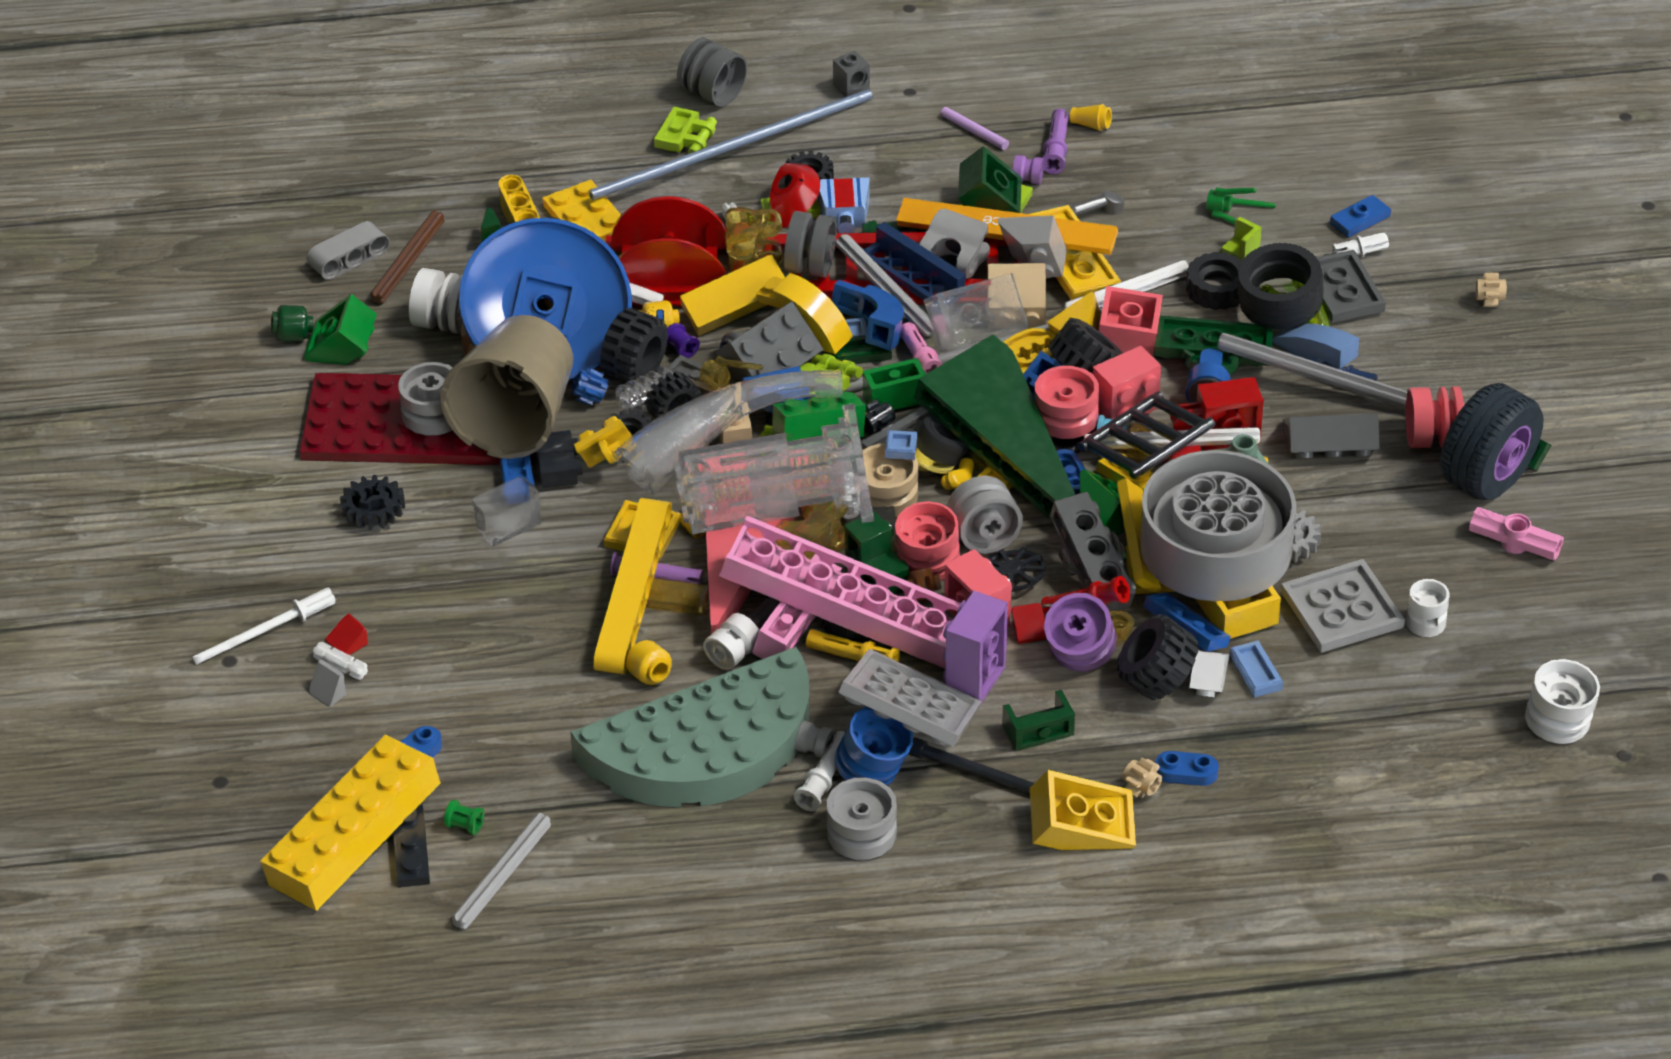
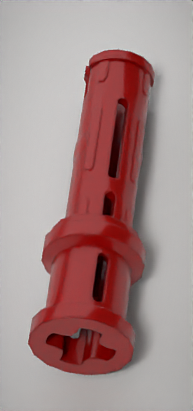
M1117 576L1112 581L1105 583L1094 581L1088 588L1045 596L1041 600V605L1054 604L1063 596L1073 593L1090 594L1099 598L1106 606L1112 602L1123 604L1128 602L1130 598V588L1123 576ZM1050 607L1042 608L1043 613L1045 615L1049 611Z

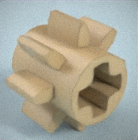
M1484 273V279L1476 280V300H1483V307H1497L1498 300H1506V279H1499V273Z
M1141 758L1139 762L1132 760L1126 766L1122 775V779L1128 783L1125 789L1132 790V795L1135 797L1143 798L1145 794L1152 796L1162 782V776L1156 773L1160 766L1148 758Z

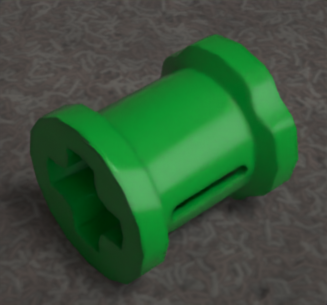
M453 799L446 808L443 820L444 826L448 828L456 826L466 829L469 834L476 836L482 828L485 810L480 807L473 809L460 805L458 800Z

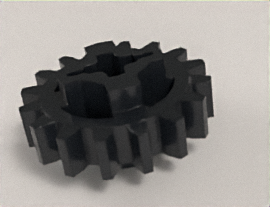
M373 475L371 480H367L366 477L362 476L360 483L351 481V488H344L343 496H340L342 516L347 517L349 524L356 521L357 528H361L364 524L368 525L369 530H372L374 525L377 524L379 527L385 528L384 522L388 521L394 524L395 516L402 517V509L406 507L403 488H398L397 481L389 483L387 476L382 478V480H378L377 475Z

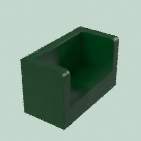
M1058 690L1055 691V707L1016 717L1010 704L1003 705L1002 726L1015 751H1020L1074 736L1075 713L1063 691Z

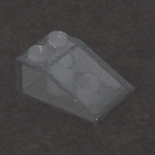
M1012 273L937 293L924 300L940 354L975 345L992 334L999 338L1029 328Z

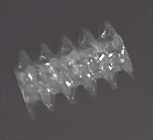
M659 366L655 371H648L645 375H640L635 380H629L626 385H619L615 391L619 411L625 410V414H630V410H635L636 415L640 411L643 412V409L648 412L645 399H648L646 396L647 392L653 391L651 385L653 383L657 385L659 383L658 378L661 376L665 379L666 373L670 372L672 375L673 373L668 368Z

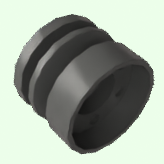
M705 37L698 38L688 46L681 57L677 69V82L681 88L701 96L703 99L719 107L726 106L737 97L745 83L748 72L747 61L744 56L730 49L723 48L722 45Z

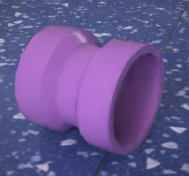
M1016 155L1013 170L1022 177V182L1030 181L1031 184L1040 185L1043 177L1044 158L1034 157L1033 159H1027L1024 155Z

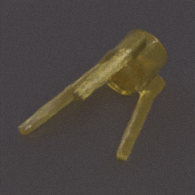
M718 356L716 361L708 360L702 365L700 381L710 386L722 398H726L727 394L720 386L727 390L737 389L728 383L730 372L726 366L762 370L763 365L727 360Z

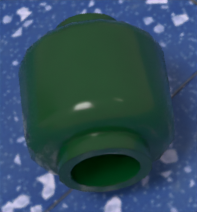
M280 305L276 312L272 311L271 334H276L279 341L303 342L306 339L307 333H312L313 316H308L307 309L304 306Z

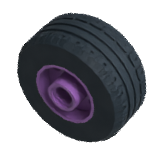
M1504 383L1489 384L1478 390L1459 411L1443 443L1440 467L1445 479L1480 500H1491L1500 497L1523 474L1537 449L1544 423L1543 413L1539 404Z

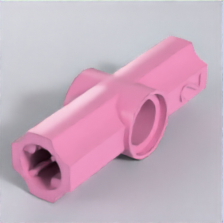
M1477 507L1474 511L1469 525V531L1500 541L1503 549L1509 553L1520 554L1528 551L1554 561L1559 556L1564 540L1563 536L1531 526L1530 519L1523 514H1511L1506 517Z

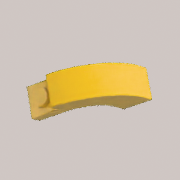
M789 273L784 279L773 276L756 293L759 303L781 308L793 301L824 349L822 351L836 354L853 337L845 318L835 304L820 289L802 277Z

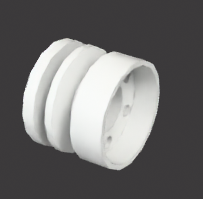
M428 268L420 269L414 279L409 300V319L411 324L429 329H434L438 324L441 331L448 332L450 330L452 333L461 334L462 319L459 307V291L463 275L459 277L456 273H450L446 277L443 271Z
M1560 659L1551 660L1543 664L1535 674L1529 701L1526 706L1525 719L1528 727L1537 736L1553 743H1573L1583 738L1590 728L1593 711L1599 697L1600 684L1597 676L1588 667L1576 661Z

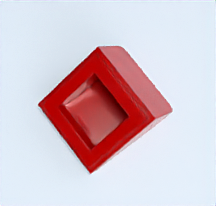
M1040 603L1016 606L1011 609V624L1018 644L1047 640L1044 630L1045 618Z
M348 613L325 638V642L332 646L331 648H336L351 655L368 644L367 630L357 619Z

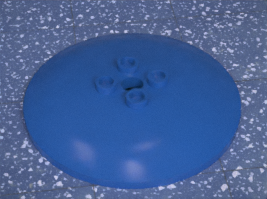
M532 218L509 224L497 230L478 246L464 269L459 291V307L463 326L474 346L483 340L500 322L512 316L530 315L551 323L565 336L572 349L573 368L568 380L571 381L574 380L580 369L584 371L587 368L596 370L601 366L600 355L607 330L620 312H623L626 308H632V294L624 266L615 252L600 237L582 226L565 220ZM540 299H548L553 307L548 311H542L537 307L536 303Z

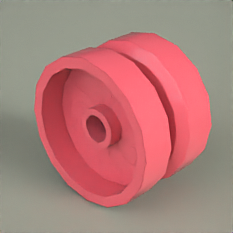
M1057 366L1039 375L1035 382V403L1050 436L1060 439H1074L1088 434L1095 428L1098 423L1099 383L1092 373L1075 366Z

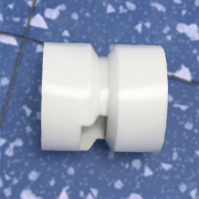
M1434 579L1419 580L1412 585L1409 593V606L1406 618V625L1411 632L1421 637H1433L1444 631L1450 597L1446 585Z
M739 613L732 614L722 623L720 629H716L704 641L703 648L705 654L720 669L732 670L745 655L754 649L759 629L745 615Z

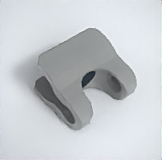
M941 209L935 214L928 231L919 245L938 257L949 254L957 256V269L966 274L965 278H971L990 253L989 244L983 242L988 233V226L985 222L948 209Z

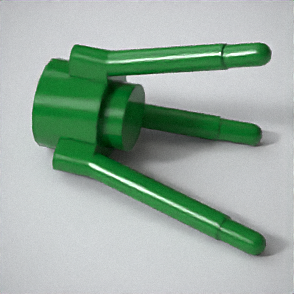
M1216 187L1215 190L1211 189L1208 193L1206 209L1207 211H1212L1213 218L1223 219L1235 225L1236 218L1224 214L1225 211H1231L1233 204L1263 208H1275L1276 204L1265 201L1238 199L1232 196V194L1255 193L1257 191L1256 188L1225 189Z

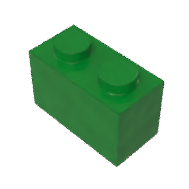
M918 358L862 371L863 398L866 404L878 399L880 404L882 402L890 404L893 410L920 404L914 399L918 379L926 373Z

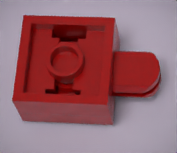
M1255 377L1198 384L1197 402L1177 404L1203 419L1212 418L1215 421V426L1211 429L1259 428L1261 441L1264 400ZM1169 414L1174 430H1189L1193 427ZM1230 445L1202 446L1203 451L1229 448Z

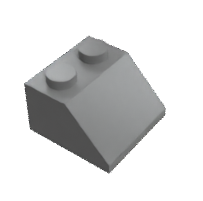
M1054 216L998 219V224L1010 253L1020 264L1045 263L1046 278L1063 277L1067 248Z

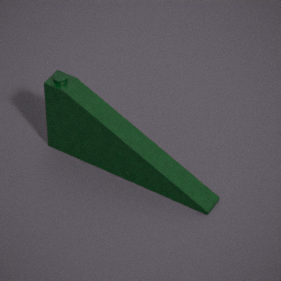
M994 334L918 379L914 399L1047 518L1051 520L1050 514L1054 501L1075 495L1014 352ZM1078 526L1082 530L1086 529V527Z

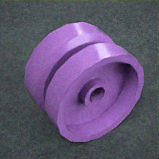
M1073 593L1060 598L1052 604L1047 612L1044 630L1052 654L1062 666L1072 671L1087 672L1099 668L1110 659L1116 648L1117 635L1109 610L1099 598L1086 593Z

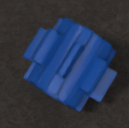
M587 368L584 371L580 369L574 378L571 394L577 396V401L587 405L599 404L607 390L608 380L602 378L603 373Z

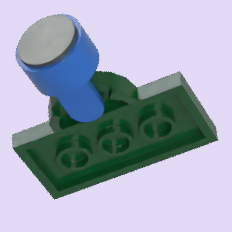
M1160 315L1154 356L1166 359H1183L1184 365L1190 370L1185 391L1186 399L1189 403L1197 402L1198 384L1231 380L1229 374L1238 370L1240 364H1249L1255 367L1269 366L1218 349L1217 344L1222 333L1271 348L1273 329L1264 328L1253 323Z

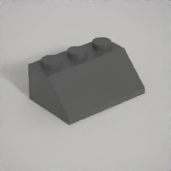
M1378 414L1305 416L1282 419L1287 453H1295V459L1313 458V452H1324L1325 458L1342 457V451H1354V456H1372V450L1380 449Z

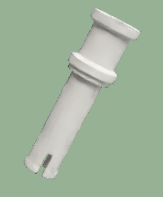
M838 731L816 768L806 773L805 783L795 791L794 800L802 809L816 811L822 803L821 797L823 794L831 789L832 777L837 770L835 751L845 733L844 731Z

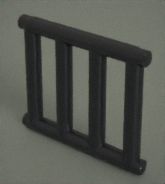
M1157 391L1078 443V447L1083 452L1090 450L1129 471L1131 478L1137 479L1215 426V421L1210 417L1203 419L1164 399L1163 394ZM1156 407L1193 427L1182 434L1144 413ZM1134 421L1171 442L1159 448L1122 427ZM1111 435L1147 454L1149 457L1137 463L1100 442Z

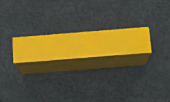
M770 254L681 295V306L699 337L766 306L767 304L759 303L756 293L773 276L782 279L785 277L774 257Z

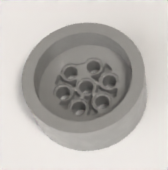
M1208 450L1177 457L1161 466L1150 477L1144 488L1140 531L1142 559L1150 573L1168 588L1188 597L1207 601H1232L1257 595L1278 582L1291 562L1296 517V500L1293 490L1277 470L1249 455L1231 451Z

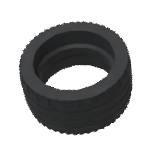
M1273 243L1258 247L1243 258L1237 274V293L1240 308L1248 320L1268 329H1291L1307 323L1319 312L1324 293L1323 273L1319 260L1309 250L1291 243ZM1276 278H1289L1299 281L1304 285L1298 290L1286 294H1271L1257 288L1263 282Z

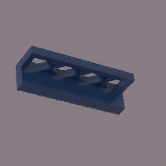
M883 222L876 227V242L864 249V251L892 280L941 312L965 296L966 274L887 223ZM881 251L888 258H876L873 255ZM892 266H904L909 271H896ZM912 279H924L929 284H916ZM933 293H946L948 296L941 300L933 295Z

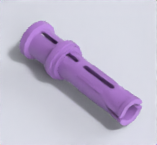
M1061 108L1052 112L1049 139L1043 146L1045 154L1042 157L1044 158V171L1050 174L1062 172L1066 164L1064 157L1067 154L1068 148L1065 138L1069 113H1065L1066 110Z

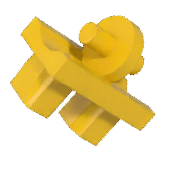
M616 416L605 420L604 428L595 433L590 430L583 432L579 435V442L574 444L576 451L582 456L589 468L605 459L610 464L615 463L616 457L614 454L635 443L631 433L621 419H617Z

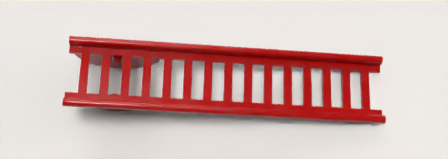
M675 196L650 198L631 206L617 219L612 234L606 235L605 241L613 251L622 250L619 260L624 266L629 283L662 294L664 296L663 301H669L672 307H682L681 295L726 275L724 267L717 259V249H734L733 271L745 266V249H754L753 234H749V241L742 240L738 242L733 234H727L721 219L708 207L696 201ZM901 232L918 244H920L926 232ZM837 233L836 236L837 240L842 234H847L861 248H867L876 242V233ZM755 234V249H762V258L770 254L773 256V249H785L787 234ZM984 238L983 242L988 243L990 246V253L986 258L987 279L965 278V296L952 305L987 304L988 264H998L997 247H1008L1005 240ZM881 251L874 254L876 258H885V254ZM846 256V280L841 281L863 288L869 284L875 286L870 280H858L857 267ZM902 266V271H909V269ZM790 272V273H792V274H795V275L801 277V274H799V273ZM828 274L826 278L818 277V280L809 281L832 301L834 284L838 280H829ZM912 279L916 284H929L924 279ZM895 282L917 305H930ZM933 293V295L941 300L948 296L946 293ZM632 302V308H642L643 306Z

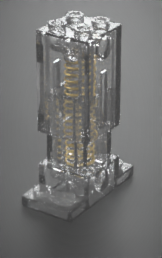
M854 404L842 405L844 417L838 418L839 424L822 426L823 435L787 441L786 433L679 451L680 463L675 464L679 499L682 501L681 507L684 523H690L692 534L743 526L746 516L762 522L800 516L798 507L834 501L835 510L853 507L854 512L860 511L862 523L874 521Z

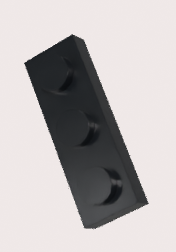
M419 805L393 832L398 888L430 884L423 805Z

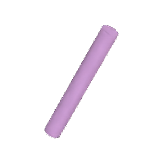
M944 107L941 110L940 115L994 146L1002 150H1006L1009 146L1008 140L950 108Z

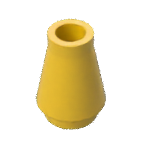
M1104 104L1072 107L1070 111L1071 123L1099 131L1108 129L1111 125L1112 111L1110 107H1105Z

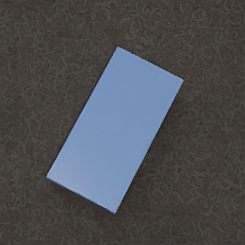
M1258 640L1230 648L1229 656L1254 698L1283 690V681Z

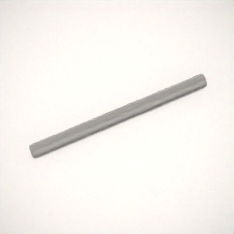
M1222 333L1218 340L1217 348L1392 405L1402 408L1406 406V390L1230 334Z

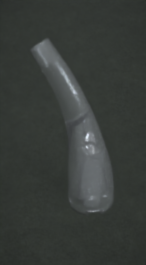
M842 370L787 372L757 377L722 387L684 403L656 418L627 439L613 452V455L618 464L623 460L625 461L626 468L629 471L626 475L646 493L650 491L654 496L710 442L743 416L788 399L842 397Z

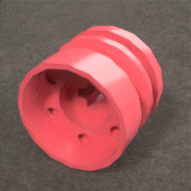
M1460 386L1450 387L1449 396L1445 387H1439L1436 400H1433L1429 387L1408 388L1405 422L1410 449L1431 448L1434 435H1437L1440 448H1442L1454 419L1465 405Z
M926 501L912 504L898 515L895 523L898 558L900 560L903 559L908 564L910 572L931 568L932 576L939 575L940 581L945 579V564L960 556L959 527L955 513L941 503Z

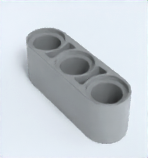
M366 221L315 245L308 252L306 260L324 279L331 280L384 254L389 247L390 240L372 222Z

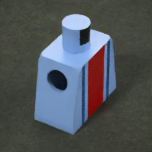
M869 178L820 179V191L817 199L821 208V215L836 217L839 233H853L854 228H862V223H866L870 202Z

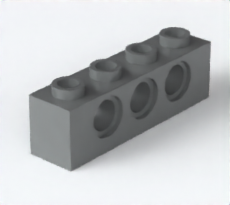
M1088 492L1054 501L1050 518L1083 589L1088 588L1094 581L1109 582L1102 577H1109L1112 580L1114 577L1123 576L1130 588L1128 602L1123 604L1112 602L1108 603L1106 607L1109 613L1129 608L1136 594L1135 583L1131 577L1126 575L1123 558L1120 552H1116L1112 545V536L1107 526L1104 527L1101 522L1097 503L1095 501L1092 502ZM1078 526L1086 527L1088 530H1082ZM1090 551H1095L1100 555H1093L1090 553Z

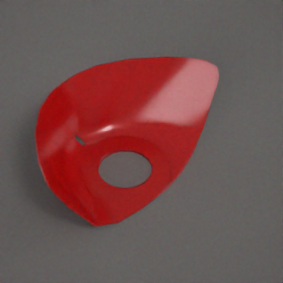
M785 163L779 168L773 180L770 192V205L780 228L789 226L795 211L807 212L818 197L820 178L810 166ZM791 175L792 181L789 186L779 189V181L784 176Z

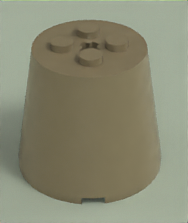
M516 315L500 322L450 370L441 388L440 402L449 426L466 444L471 446L473 443L487 450V455L493 457L515 459L528 456L539 450L552 432L573 368V353L569 342L554 325L535 316Z

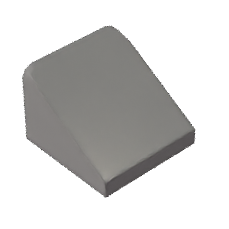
M321 659L318 661L309 689L310 695L329 707L333 706L346 695L344 674Z

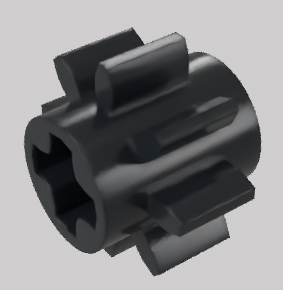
M878 399L866 405L864 431L871 435L892 425L896 415L891 405L887 402L880 404Z

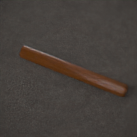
M434 210L428 215L371 291L370 296L373 303L381 305L386 301L445 222L442 212L438 213Z

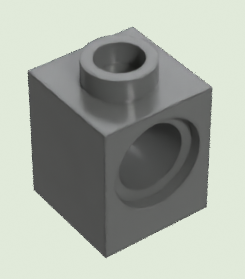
M856 51L833 59V85L845 97L870 89V64Z

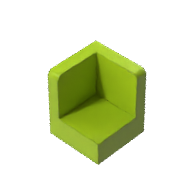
M1238 217L1235 220L1234 236L1221 247V253L1234 255L1243 261L1247 254L1260 247L1262 227L1242 217Z

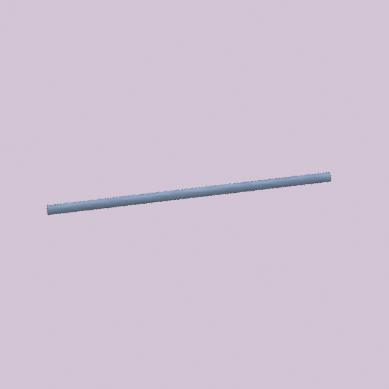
M870 89L861 91L588 191L589 197L592 201L863 103L873 98Z

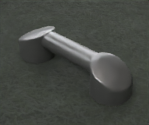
M1103 191L1101 196L1075 205H1066L1070 206L1076 216L1102 207L1105 213L1115 215L1123 211L1124 199L1115 192Z

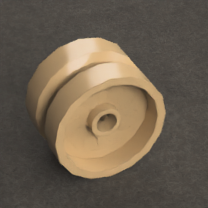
M886 443L872 445L860 451L854 459V483L859 490L857 498L858 508L865 514L875 511L881 518L898 517L906 507L917 503L916 457L915 460L885 458Z

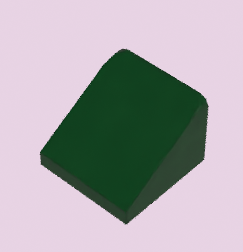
M491 207L486 209L481 225L482 242L491 234L501 229V223Z

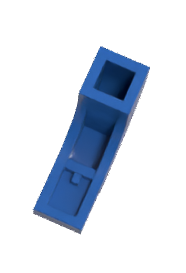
M838 280L834 284L832 302L841 313L856 318H864L868 323L865 343L891 351L900 339L904 315L901 303L893 295L876 286L869 284L863 288Z

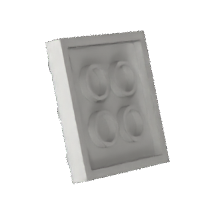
M1364 559L1281 583L1282 595L1321 653L1404 628V617Z

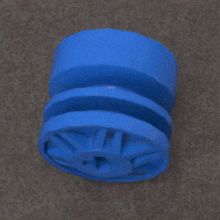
M870 707L862 708L854 714L835 751V765L839 774L845 780L871 778L889 786L893 783L913 745V732L903 727V723L893 718H882L876 715L874 709Z

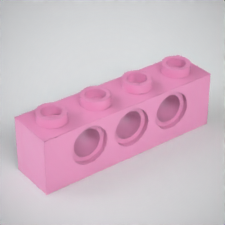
M815 554L811 561H820V558ZM833 563V568L841 572L842 568ZM780 602L759 630L752 654L764 659L794 648L816 616Z

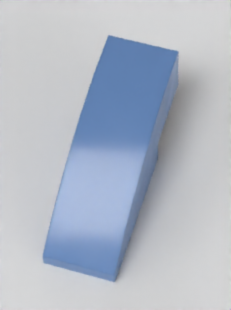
M1303 324L1291 329H1285L1272 338V343L1296 356L1318 363L1325 361L1338 369H1341L1358 357L1359 338L1330 326Z

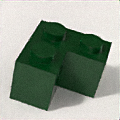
M874 511L844 525L845 556L903 580H908L909 566L903 559L900 560L892 550L893 529L887 520H883ZM867 574L860 576L864 582L871 583V585L876 584V580L872 576ZM890 586L888 588L894 595L904 592L897 586Z

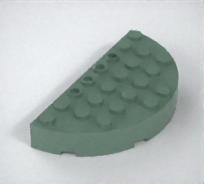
M797 647L571 731L572 757L579 767L594 781L600 780L610 786V791L645 804L678 808L682 807L681 803L700 802L701 806H707L746 795L775 778L774 773L784 765L787 767L799 752L795 749L798 731L804 721H810L809 676L803 657Z

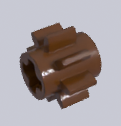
M931 568L908 572L910 580L906 581L932 592L942 589L940 576H932ZM927 598L917 599V602L928 601Z

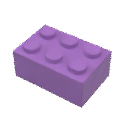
M975 590L967 601L963 600L961 602L956 617L953 621H948L943 633V637L946 638V647L943 653V659L946 660V668L943 674V681L946 682V685L982 702L1006 668L1008 602Z

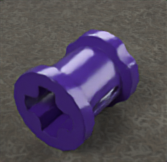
M674 323L667 328V346L675 348L678 356L682 355L689 359L697 353L700 341L695 336H690L681 323Z

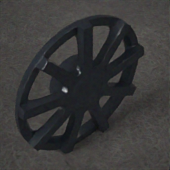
M1021 547L1020 550L1004 551V549H1001L999 553L987 558L992 566L997 567L995 569L1001 575H1005L1012 584L1011 592L1032 587L1043 578L1046 571L1042 555L1026 551V547ZM1008 556H1015V558L1010 560ZM1023 556L1028 557L1027 559L1020 561ZM1002 558L1004 562H999L996 560ZM1037 562L1040 566H1029L1028 564ZM1024 572H1038L1039 575L1034 579ZM1022 579L1027 582V584L1014 587V583Z

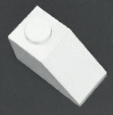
M1198 650L1195 658L1196 661L1192 667L1190 688L1197 689L1196 695L1215 697V692L1223 691L1229 654Z

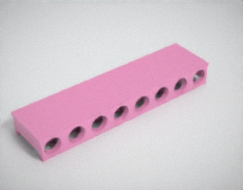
M746 516L744 524L730 552L726 556L724 565L719 573L720 577L893 648H898L900 651L944 669L946 668V660L943 659L946 638L943 637V633L948 621H953L954 619L949 617L945 611L953 609L958 612L961 603ZM747 529H758L762 532L763 538L753 537L748 533ZM779 539L785 540L791 545L792 549H782L775 541ZM812 551L816 553L820 561L809 560L805 557L804 552ZM841 563L845 565L848 573L838 572L833 568L832 564ZM863 574L870 575L876 580V584L865 583L860 576ZM890 586H897L904 591L905 596L894 595L888 588ZM927 598L932 602L933 607H924L917 602V599Z

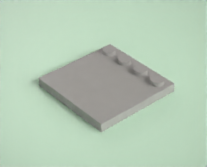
M868 649L849 673L838 692L854 705L860 706L863 704L874 709V713L882 718H893L902 722L903 727L912 732L918 733L921 731L932 736L931 739L942 746L951 745L953 747L977 713L982 702L871 649Z

